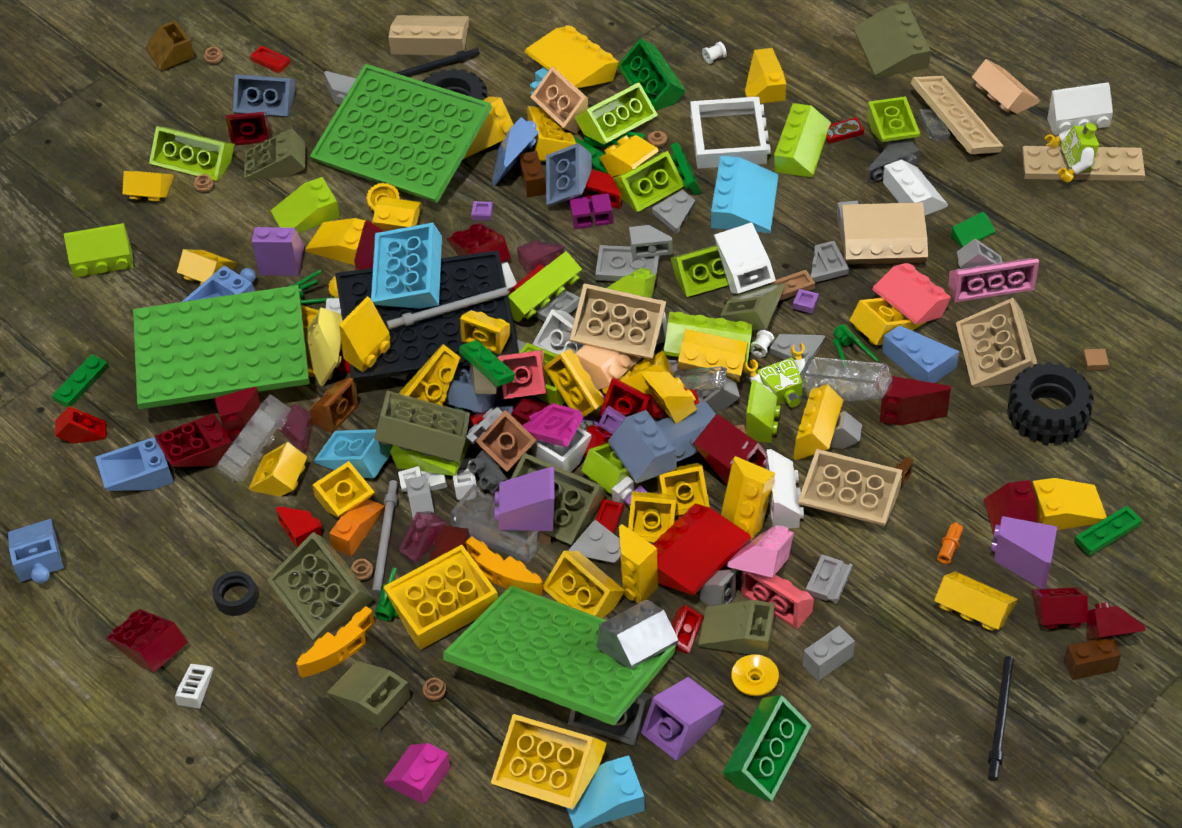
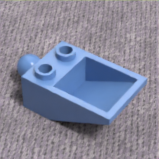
M521 117L508 131L498 149L492 180L494 186L518 162L519 154L531 152V148L537 142L535 138L539 133L535 129L537 127L535 122L525 121Z
M223 266L182 302L254 292L253 282L256 274L251 268H245L239 275L228 267Z
M154 437L95 457L106 491L154 490L174 483L168 466L169 462Z
M51 519L8 532L10 556L20 582L32 578L34 582L42 584L49 579L50 572L64 568Z

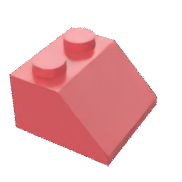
M543 350L498 356V359L515 373L514 381L502 385L504 399L546 393V370L543 367L545 366Z

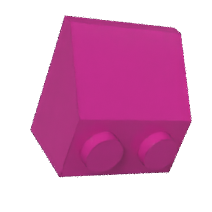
M429 743L410 745L384 780V784L425 805L451 768L448 753Z

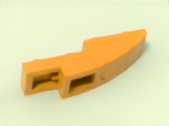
M473 536L466 541L467 552L490 582L504 589H508L512 585L540 596L543 594L542 579L536 573H531L526 569L521 561H516L511 556L503 560L499 554H494L490 551L483 541H478Z
M365 606L360 612L355 613L352 620L345 627H341L335 636L327 632L322 638L317 639L313 647L307 653L302 654L296 662L299 676L304 678L326 671L345 661L366 644L365 633L375 624L373 611Z

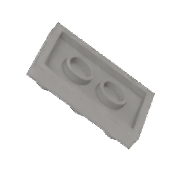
M600 245L595 274L596 280L618 281L627 274L639 270V268H647L651 270V273L657 274L660 256L632 258L631 247Z

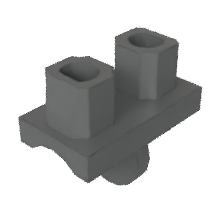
M482 450L467 466L471 473L478 474L480 477L479 484L483 490L489 489L491 494L499 491V482L507 480L502 473L504 468L498 463L496 464L485 450Z

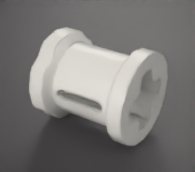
M719 41L715 46L703 48L702 55L704 60L711 64L717 58L726 57L727 52L723 43Z
M766 330L758 331L755 342L750 344V352L756 357H765L768 352L767 348L774 342L773 334Z

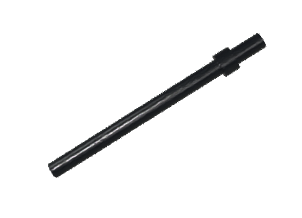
M478 48L468 51L461 50L456 52L455 55L395 73L408 77L457 61L459 63L467 61V58L480 55Z
M1011 656L1004 658L992 750L989 751L988 763L990 764L988 779L991 781L998 780L999 768L1003 764L1004 754L1002 752L1014 663V658Z

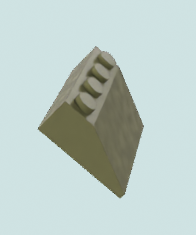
M908 3L889 6L853 27V31L875 78L929 68L931 50Z
M386 391L374 440H378L385 445H397L408 451H419L426 456H438L448 462H459L466 440L470 413Z
M524 453L511 479L554 467L553 531L540 532L572 546L597 513L607 492L599 484Z
M314 532L267 579L314 641L352 619L355 613L360 612L374 599L329 541Z

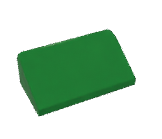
M981 212L953 226L951 238L963 248L974 239L981 241L995 234L996 231L986 213Z

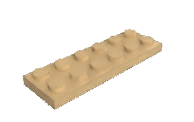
M944 76L913 77L911 85L954 134L956 139L965 147L968 153L1001 152L1003 148L1002 143Z
M1023 146L1024 179L1061 180L1058 171L1061 168L1070 170L1061 146L1055 149L1048 146ZM1099 147L1090 171L1080 172L1079 174L1075 173L1072 180L1144 181L1145 171L1142 148Z

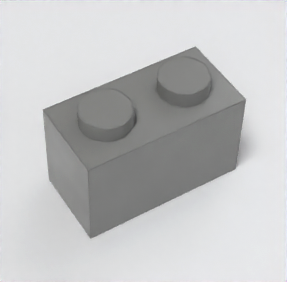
M838 626L804 650L803 667L817 681L821 680L854 656L855 640Z

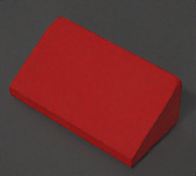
M683 605L677 610L671 624L678 638L675 651L686 654L690 652L704 617L687 605Z

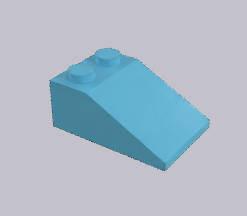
M376 429L334 431L314 459V462L336 470L349 461L363 478H375L381 467L389 459L393 444L385 445L378 440H374Z
M629 756L608 761L599 766L574 809L567 808L573 828H589L645 811L644 794Z

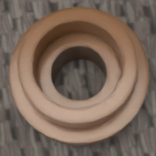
M217 47L208 48L204 54L205 61L211 64H216L223 58L222 52Z
M661 131L652 132L648 136V142L657 147V149L665 146L667 135Z
M201 174L195 178L194 187L197 191L206 192L212 189L214 183L209 175Z
M358 559L351 566V570L360 581L370 578L373 574V566L366 559Z
M430 678L423 686V694L429 700H439L446 694V685L439 678Z

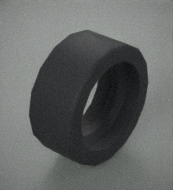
M228 572L220 576L212 588L213 598L218 610L226 615H242L250 611L257 601L255 583L252 577L244 572ZM233 586H243L248 589V593L237 601H226L222 598L223 593Z

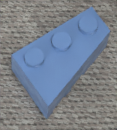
M900 325L884 335L882 352L915 380L936 383L957 368L959 351Z

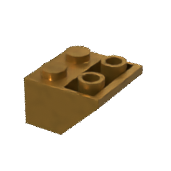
M176 20L159 26L146 46L147 52L160 70L194 57L191 40Z

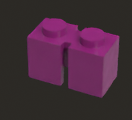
M609 193L593 195L591 199H588L587 196L570 199V213L574 229L592 227L590 210L593 213L595 226L613 224Z

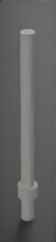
M504 287L414 314L409 312L403 314L400 318L387 321L388 329L405 325V327L410 326L416 321L508 295V290Z
M395 480L389 482L388 493L384 498L385 512L372 593L375 595L381 594L394 507L397 506L398 496L396 492L398 482Z

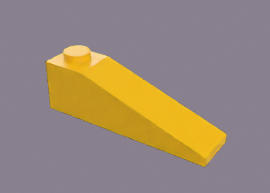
M773 48L754 50L745 94L746 98L759 97L760 104L786 100V81Z
M533 106L527 107L528 121L535 122L537 125L535 129L539 131L535 138L537 142L531 148V152L537 151L540 162H546V155L576 144L573 135L566 133L564 128L558 125L544 109Z
M442 344L399 394L443 405L460 356Z

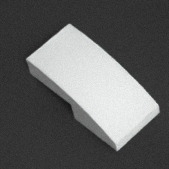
M419 466L398 472L402 492H407L405 479L424 475L427 476L430 491L447 487L445 475L423 472Z

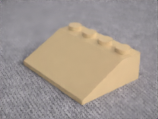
M397 15L391 24L388 37L390 52L392 55H455L456 52L465 50L469 16Z
M923 202L842 205L843 252L847 265L926 262L928 246Z
M584 283L569 341L652 360L660 333L666 301Z
M1014 298L956 322L973 388L1012 384L1018 373L1023 372L1029 366L1033 368V365L1037 364L1023 311Z
M816 449L798 504L885 526L901 487L902 470Z

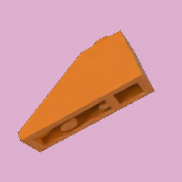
M366 499L341 516L329 533L333 548L352 557L384 512L385 506Z

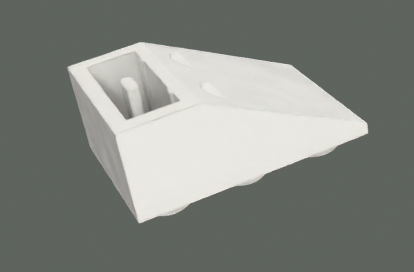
M752 222L714 235L731 293H741L776 281L770 260Z

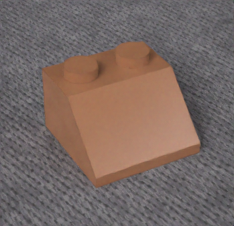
M504 410L478 438L476 443L508 472L516 466L524 453L527 454L537 439L508 411Z

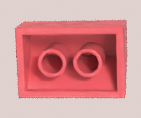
M908 263L894 266L872 289L915 324L941 318L951 298L945 293L943 288L936 286L927 276L919 273L913 265Z
M742 570L741 595L749 600L775 603V616L795 629H798L813 612L814 598L808 592L801 591L793 586L790 581L782 579L777 575L768 577Z

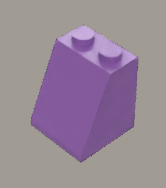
M255 227L252 245L259 275L299 276L304 243L296 229Z
M554 467L499 482V492H495V505H499V507L494 508V521H499V530L553 531Z
M1002 516L1001 525L996 524L991 551L995 552L994 561L1040 589H1046L1057 526Z
M687 677L653 697L641 734L677 761L718 721L724 703Z

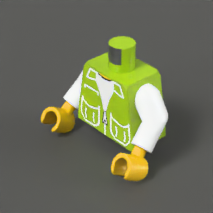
M1086 123L1085 126H1073L1071 129L1060 133L1058 137L1051 134L1045 137V140L1050 142L1046 145L1052 149L1057 148L1062 141L1060 146L1070 170L1061 168L1058 171L1060 179L1064 182H1070L1075 173L1089 172L1099 148V143L1094 134L1097 127L1092 123Z
M802 343L799 344L800 352L795 351L794 344L790 348V352L796 357V360L791 357L756 370L758 363L754 359L750 360L752 369L748 367L747 363L743 365V371L751 376L749 377L751 383L752 380H757L777 396V405L787 402L793 408L801 402L799 397L802 395V390L806 386L807 380L805 359L801 355L805 350Z

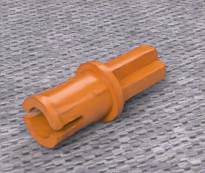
M957 522L950 525L946 537L942 539V547L937 555V560L943 564H950L954 551L959 548L958 541L962 534L963 526Z

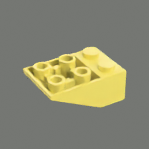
M321 307L306 331L305 346L306 354L319 385L324 386L327 379L330 380L332 378L334 368H338L341 362L339 352L342 349L339 324L342 322V316L339 313Z

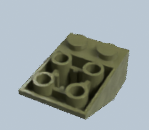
M292 128L245 151V180L289 177L305 169V141Z
M785 284L760 286L738 294L726 302L720 315L721 318L752 324V331L767 329Z
M748 600L706 607L698 647L767 657L775 619V603Z
M356 661L327 692L328 696L379 730L411 697L406 680L388 669L361 661Z

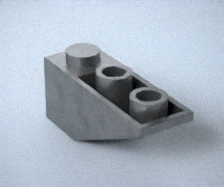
M910 138L891 142L869 166L867 183L870 184L881 180L884 176V166L901 159L914 166L919 164V148Z

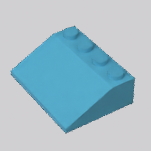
M720 156L711 209V228L730 230L752 222L756 232L771 233L779 174L741 157Z
M434 223L375 233L371 300L374 305L418 309L439 305L442 235Z

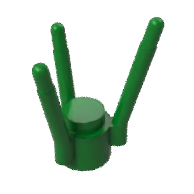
M321 270L290 285L299 286L300 300L304 297L302 290L318 283L317 279L311 282L308 281L321 274ZM328 297L301 300V305L326 302Z
M841 324L835 328L833 335L836 338L833 340V343L837 347L845 370L848 366L841 344L848 346L853 341L874 361L879 362L875 354L854 335L846 324Z
M395 567L392 568L387 584L394 581L397 570ZM382 587L375 616L383 621H391L392 617L398 618V614Z

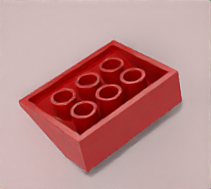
M695 503L652 544L657 548L658 584L694 595L751 539L750 534L712 508Z

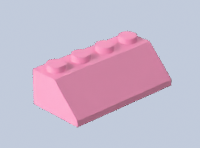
M1028 258L952 270L949 273L948 286L954 302L1034 290L1039 260Z
M776 525L747 542L728 562L727 567L773 577L789 558L794 532L788 531L789 528Z

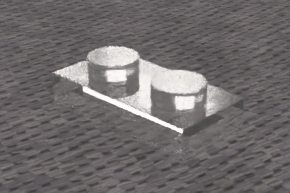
M919 109L916 116L930 139L948 140L950 132L933 110Z

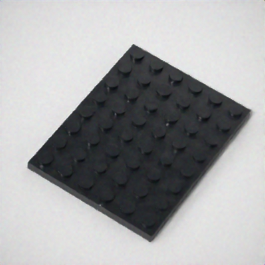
M499 250L441 258L439 305L420 309L374 305L386 328L388 329L387 321L400 318L403 314L409 312L414 314L506 287ZM373 268L335 273L342 321L367 296L371 298ZM508 295L416 321L410 326L405 327V325L388 329L390 334L389 349L385 353H381L374 365L368 367L364 372L349 363L351 378L354 382L417 373L442 344L460 356L457 367L469 366L468 360L459 353V347L466 344L461 341L460 318L470 310L485 313L489 317L502 319L510 324V336L501 354L493 353L497 358L501 355L519 353Z

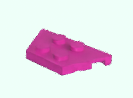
M551 404L543 410L530 415L531 421L522 426L537 440L567 447L583 416L580 410Z

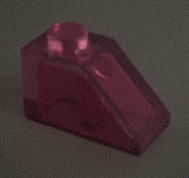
M534 240L517 248L518 262L529 274L540 264L544 268L564 253V247L560 244Z
M296 403L277 415L276 421L279 431L299 451L305 454L307 453L312 430L310 424L311 416L305 408L302 409Z
M432 511L416 512L399 551L414 562L419 561L439 542L448 522Z

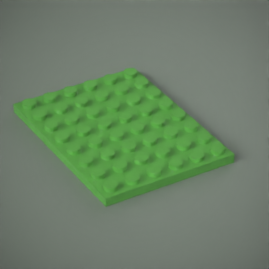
M365 64L309 157L312 161L380 184L388 183L396 187L397 190L438 203L493 107L489 102Z
M298 285L133 309L137 405L139 409L212 399L254 386L257 387L259 392L310 384Z
M511 585L444 651L443 660L513 686L519 690L526 691L539 698L552 701L560 706L578 711L583 715L596 718L604 723L615 725L675 653L676 645L633 669H629L596 648L599 624L607 620Z

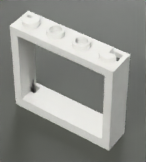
M759 97L690 101V116L697 169L719 167L720 156L741 157L754 164H767V154H771L770 144H766L768 142V131H764L766 129V118L762 117L764 116V105L760 104ZM755 114L759 146L704 150L700 117Z

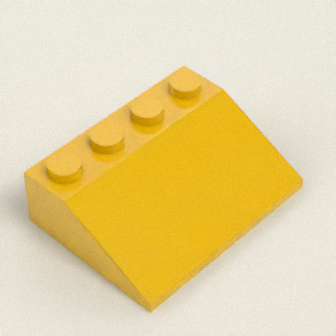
M569 25L556 28L525 49L527 55L546 69L550 70L552 66L556 68L576 88L612 82L619 61L613 58L612 54L602 50L598 44L591 42L587 36L580 34L573 26Z
M463 545L383 586L404 627L419 650L478 619L498 599L497 591Z
M513 714L491 784L574 809L599 768L607 743L591 736Z

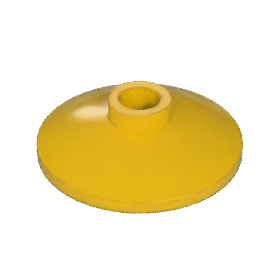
M747 655L739 659L733 666V684L746 695H765L772 691L778 683V668L772 660L765 656Z

